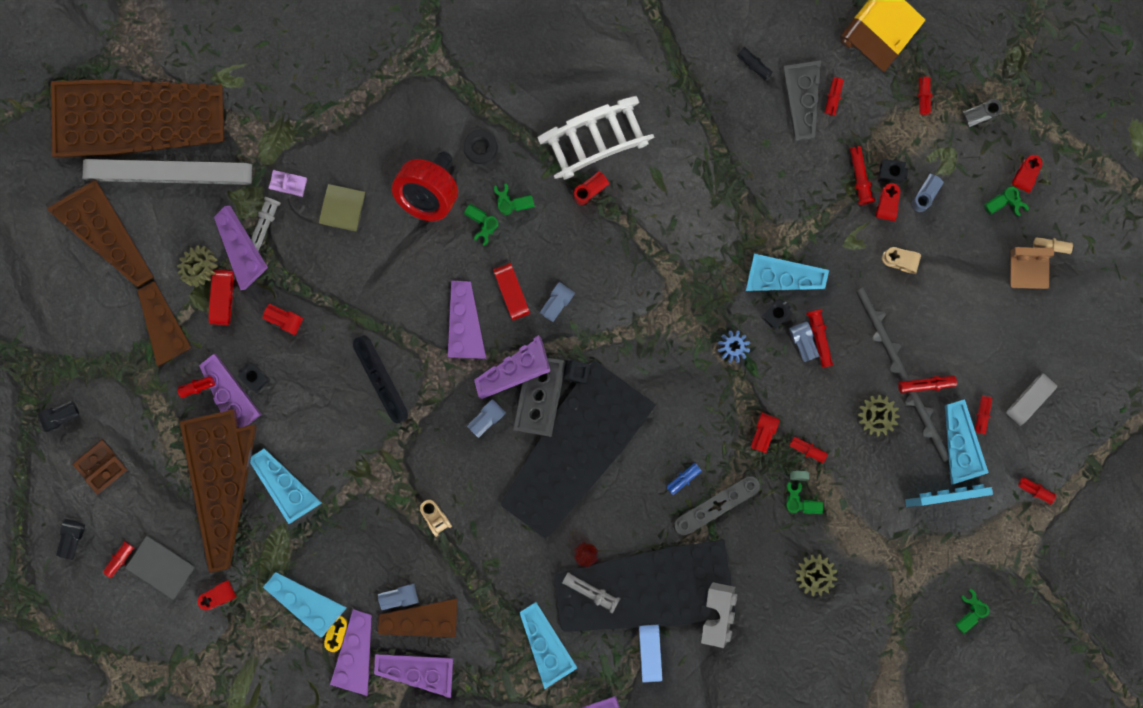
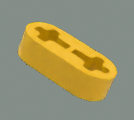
M342 615L335 622L341 619L344 627H340L339 631L335 632L336 625L333 624L325 637L324 646L330 652L338 651L344 641L348 621ZM334 635H337L336 642L339 644L331 648V644L328 641L332 640Z

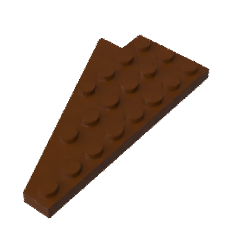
M236 409L180 421L209 573L230 569L257 429L256 425L239 428Z

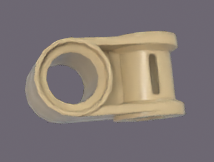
M892 247L883 253L882 262L888 267L916 274L921 254ZM891 253H893V257L896 258L893 261L889 256Z
M428 499L421 504V514L435 537L439 536L438 533L444 529L452 527L450 521L434 500ZM426 503L434 505L433 513L428 514L424 511Z

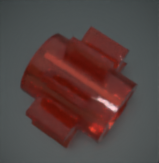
M583 542L574 549L576 552L574 558L581 566L586 565L588 568L598 560L596 557L598 551L592 544Z

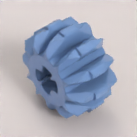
M729 331V338L723 334L721 337L725 342H718V345L724 346V348L718 349V352L725 351L722 359H725L728 355L729 363L733 361V357H735L736 363H739V356L745 359L746 355L743 352H750L749 348L744 347L749 345L750 341L743 342L746 335L744 334L739 338L740 331H736L735 336H733L732 331ZM736 342V346H739V349L733 352L731 351L732 347L729 348V345Z

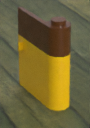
M868 0L840 35V42L847 48H857L876 67L885 72L921 27L925 19L905 0Z

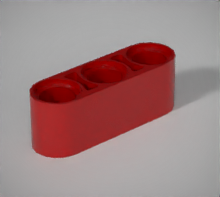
M509 263L493 269L512 321L530 315L512 264Z
M214 269L215 275H212L209 324L229 326L231 321L234 271Z

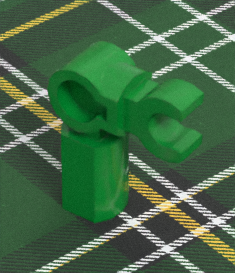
M506 183L504 184L505 190L503 192H499L497 186H494L495 194L499 197L497 199L498 209L502 215H509L513 210L520 211L535 207L532 195L514 198V201H511L510 197L507 196L509 188Z
M1015 187L1004 189L1002 195H997L983 205L989 215L1006 206L1007 202L1010 206L1012 205L1013 214L1016 217L1021 215L1018 211L1019 207H1022L1024 211L1029 210L1028 205L1021 202L1019 191Z
M470 203L464 215L479 224L484 223L481 227L483 230L475 235L474 240L477 241L480 236H483L485 238L483 246H486L489 243V235H492L498 228L499 222L493 216L487 217L486 212Z
M790 482L787 484V491L790 493V496H787L786 510L789 513L795 514L798 511H802V513L823 514V501L803 500V502H800L798 493L802 489L801 483H798L797 490L791 489Z
M972 589L968 590L971 593L970 599H966L964 595L961 596V600L969 603L973 613H967L955 624L962 634H965L978 623L977 619L984 618L989 614V607L976 598V593Z

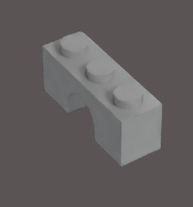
M712 583L709 587L706 607L716 609L720 614V619L706 620L703 626L702 644L724 648L726 643L731 641L732 631L729 628L730 624H733L735 617L732 607L737 602V594H734L735 587Z

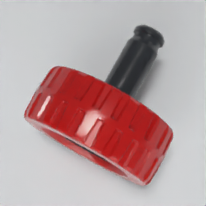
M439 152L434 162L423 159H413L406 162L393 180L392 194L396 202L412 216L426 221H438L445 218L452 209L458 197V187L453 177L446 171L449 163L452 161V157L448 152Z

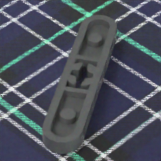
M746 477L678 517L674 523L675 530L681 535L690 534L755 495L760 489L759 481L754 477ZM716 500V502H722L723 500H726V502L720 506V511L714 509L708 512V509H710L714 505L713 501Z

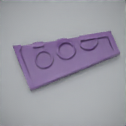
M451 281L448 358L486 359L471 282Z
M213 354L199 365L204 378L210 376L214 378L215 386L210 387L220 412L236 409L239 428L248 426L262 415L217 354Z
M353 609L330 685L368 696L372 629L371 614Z
M375 655V675L451 698L453 658Z

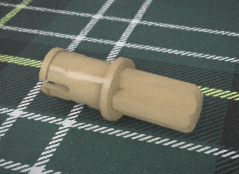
M1036 237L1033 241V248H1054V252L1071 254L1073 243L1057 241L1056 238L1051 240Z

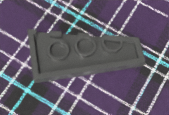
M821 60L783 66L795 142L815 138Z

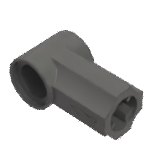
M990 99L984 104L962 112L965 124L969 128L986 120L996 118L1002 111V104L997 99ZM988 105H994L997 112L990 113Z

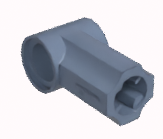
M932 174L928 175L917 195L912 199L911 206L915 211L923 212L931 206L933 199L944 183L941 178ZM918 198L924 199L926 205L921 206L918 203Z
M559 282L540 314L554 322L564 306L566 307L571 301L575 292Z
M806 321L790 327L791 338L798 347L803 363L819 357L812 339L813 333L809 323Z
M492 399L467 427L479 438L491 425H495L506 412Z
M415 584L398 587L396 590L378 594L381 610L419 603Z

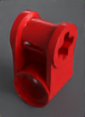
M1030 155L1024 159L1011 185L1030 193L1042 167V159L1038 155ZM1034 161L1033 165L1035 167L1030 168L1031 164L1029 162Z
M887 184L881 190L876 218L896 221L900 198V188L897 184ZM890 188L895 193L891 197H889V193H886Z
M229 580L201 594L197 603L200 609L210 610L237 598ZM205 596L212 599L210 606L208 604L204 605Z

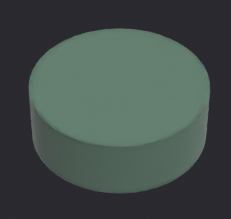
M792 471L790 473V480H809V472Z

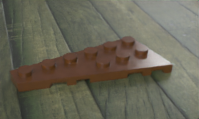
M97 180L92 181L47 208L59 221L66 225L136 287H140L155 278Z

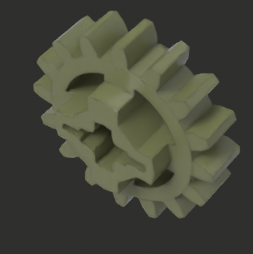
M197 245L196 250L191 247L189 253L184 252L185 257L179 259L182 263L177 265L181 269L177 272L181 276L180 279L189 286L194 285L198 287L199 283L205 285V280L210 281L211 278L209 276L211 274L215 275L213 268L218 267L214 263L217 261V258L214 256L215 253L207 247H200L199 245Z
M877 395L876 400L873 396H870V402L864 400L865 406H859L862 413L857 414L858 417L862 418L858 424H864L862 430L869 429L868 435H872L875 432L876 437L880 436V432L884 436L887 435V430L893 432L892 425L897 426L898 423L895 419L900 418V415L895 414L899 408H893L895 402H888L887 396L882 400L881 395ZM881 403L884 404V406H882L881 408H877L873 404ZM867 411L869 412V419H868V420L866 419V412H867ZM883 411L880 416L882 419L874 420L876 413ZM889 411H890V414H891L890 422H889V420L887 419V418H888V412H889ZM875 424H880L884 428L877 429L872 426Z
M813 554L810 555V560L804 557V564H797L800 570H795V573L799 574V577H796L795 580L801 582L798 587H805L804 593H808L810 590L811 596H814L816 592L819 596H822V591L829 593L828 587H835L832 584V580H837L836 577H833L837 570H832L831 568L834 563L828 564V557L821 560L822 557L819 554L816 559ZM814 562L812 568L805 570L809 564ZM822 564L827 568L828 574L822 570ZM818 570L817 572L824 577L816 578V581H814L815 578L808 575V573L812 574ZM804 577L809 579L810 587L804 581ZM822 581H827L824 586L818 588Z

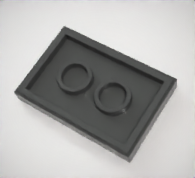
M150 536L145 537L126 566L127 570L175 600L196 566Z

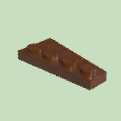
M154 281L139 289L138 294L156 363L159 367L192 349V346L157 283Z

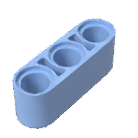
M659 625L639 626L642 682L662 681Z

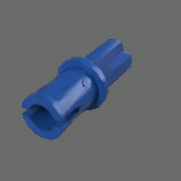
M694 462L667 485L668 491L672 495L676 494L686 484L689 485V482L700 474L702 470Z

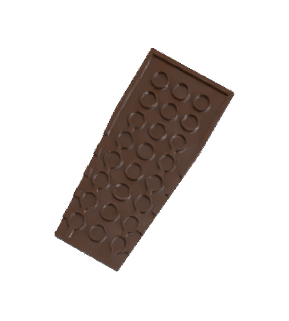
M111 79L51 81L52 157L113 156L222 143L225 141L223 86L221 84H177Z

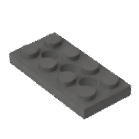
M547 358L551 370L547 373V380L541 382L540 376L523 382L513 430L552 437L566 361ZM543 391V393H544L543 399L540 400V401H537V400H536V394H537V392ZM538 409L540 417L534 420L532 413Z

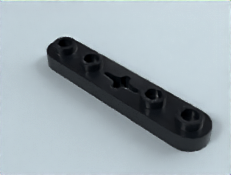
M365 335L355 338L353 342L354 350L390 419L394 423L405 421L408 416L407 409L371 340Z

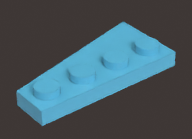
M965 399L945 405L951 485L987 474L988 469Z
M276 572L263 587L320 638L324 636L347 608Z
M537 602L522 610L520 615L544 689L577 669V666Z

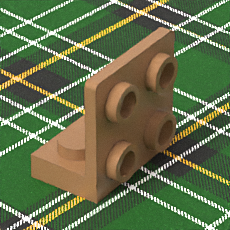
M1015 247L1010 250V287L1048 289L1049 258L1054 256V248Z

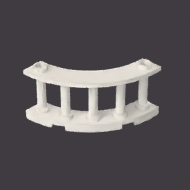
M637 96L619 100L617 105L611 107L607 104L566 121L567 125L559 129L554 127L537 137L540 144L548 143L554 150L562 169L561 172L554 175L555 179L563 177L565 180L574 176V172L598 160L636 146L642 148L649 144L648 141L653 139L654 135L643 136L633 113V107L639 103ZM623 112V114H626L636 139L626 142L617 121L616 113ZM604 117L609 119L619 142V145L606 149L595 124L597 123L596 120ZM584 125L589 127L599 150V153L586 158L576 135V129ZM565 134L569 136L580 161L570 167L558 143L559 138Z

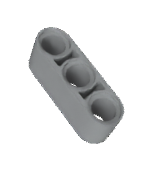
M1041 373L1011 405L1006 414L1019 426H1022L1054 392L1057 385L1044 373Z

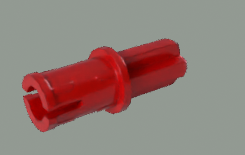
M833 78L830 92L827 94L828 100L824 114L836 116L839 100L842 99L840 95L844 83L843 79Z
M920 77L918 79L919 94L917 95L919 98L920 115H929L931 113V98L933 97V94H931V78L923 77L922 79Z
M212 376L198 381L194 379L189 384L179 386L177 392L181 398L192 394H200L202 390L215 386V381Z
M981 397L979 411L976 413V433L986 435L988 420L991 418L989 415L992 397Z
M794 437L790 442V447L805 454V457L809 456L822 464L828 456L827 452L813 446V443L809 444L797 437Z
M1025 477L1021 478L1018 486L1031 493L1032 497H1038L1049 505L1056 499V494L1042 487V484H1036Z
M124 541V544L117 553L112 555L113 558L105 567L103 573L107 577L112 578L121 565H125L124 561L135 548L130 543Z

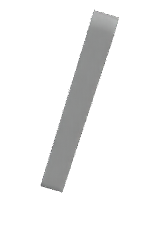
M83 160L82 180L249 185L252 184V164Z

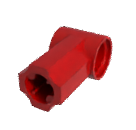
M599 171L582 185L575 188L573 199L577 204L585 205L610 183L605 175ZM579 191L586 192L587 197L585 199H581L577 196V193Z
M271 304L266 307L262 317L295 336L304 319Z
M762 412L757 422V430L750 448L766 453L772 436L776 433L780 419Z

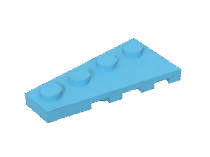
M754 254L746 291L825 289L829 270Z
M262 449L251 457L250 464L288 524H291L322 504L266 449Z
M984 484L972 486L973 490L961 487L955 488V492L949 493V490L937 491L938 495H931V492L919 494L920 497L905 499L906 507L923 506L993 495L992 487L985 488Z

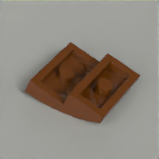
M103 439L72 464L97 495L128 470Z

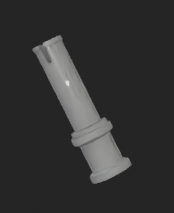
M264 197V205L262 210L258 212V217L260 218L251 238L258 252L270 222H273L275 219L274 214L277 206L281 204L268 197ZM270 204H271L272 206H271V208H270V211H269V213H267L268 208H269V206H270ZM262 228V231H261V234H260V236H259V239H258L257 243H255V241H256V239H257V236H258V234H259V231H260V229Z
M567 573L562 582L593 599L597 606L600 604L609 609L610 613L614 612L620 600L619 597L611 596L604 589L598 590L570 573Z

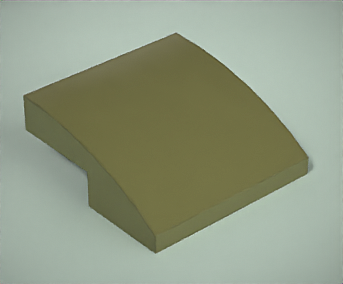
M328 184L319 224L357 232L366 196L365 192Z

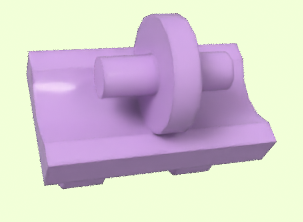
M273 170L269 189L303 197L307 178Z

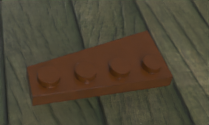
M458 598L380 614L378 634L456 637Z

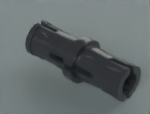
M746 47L738 53L737 57L749 66V69L756 72L764 81L773 73L761 62L759 57L757 58Z

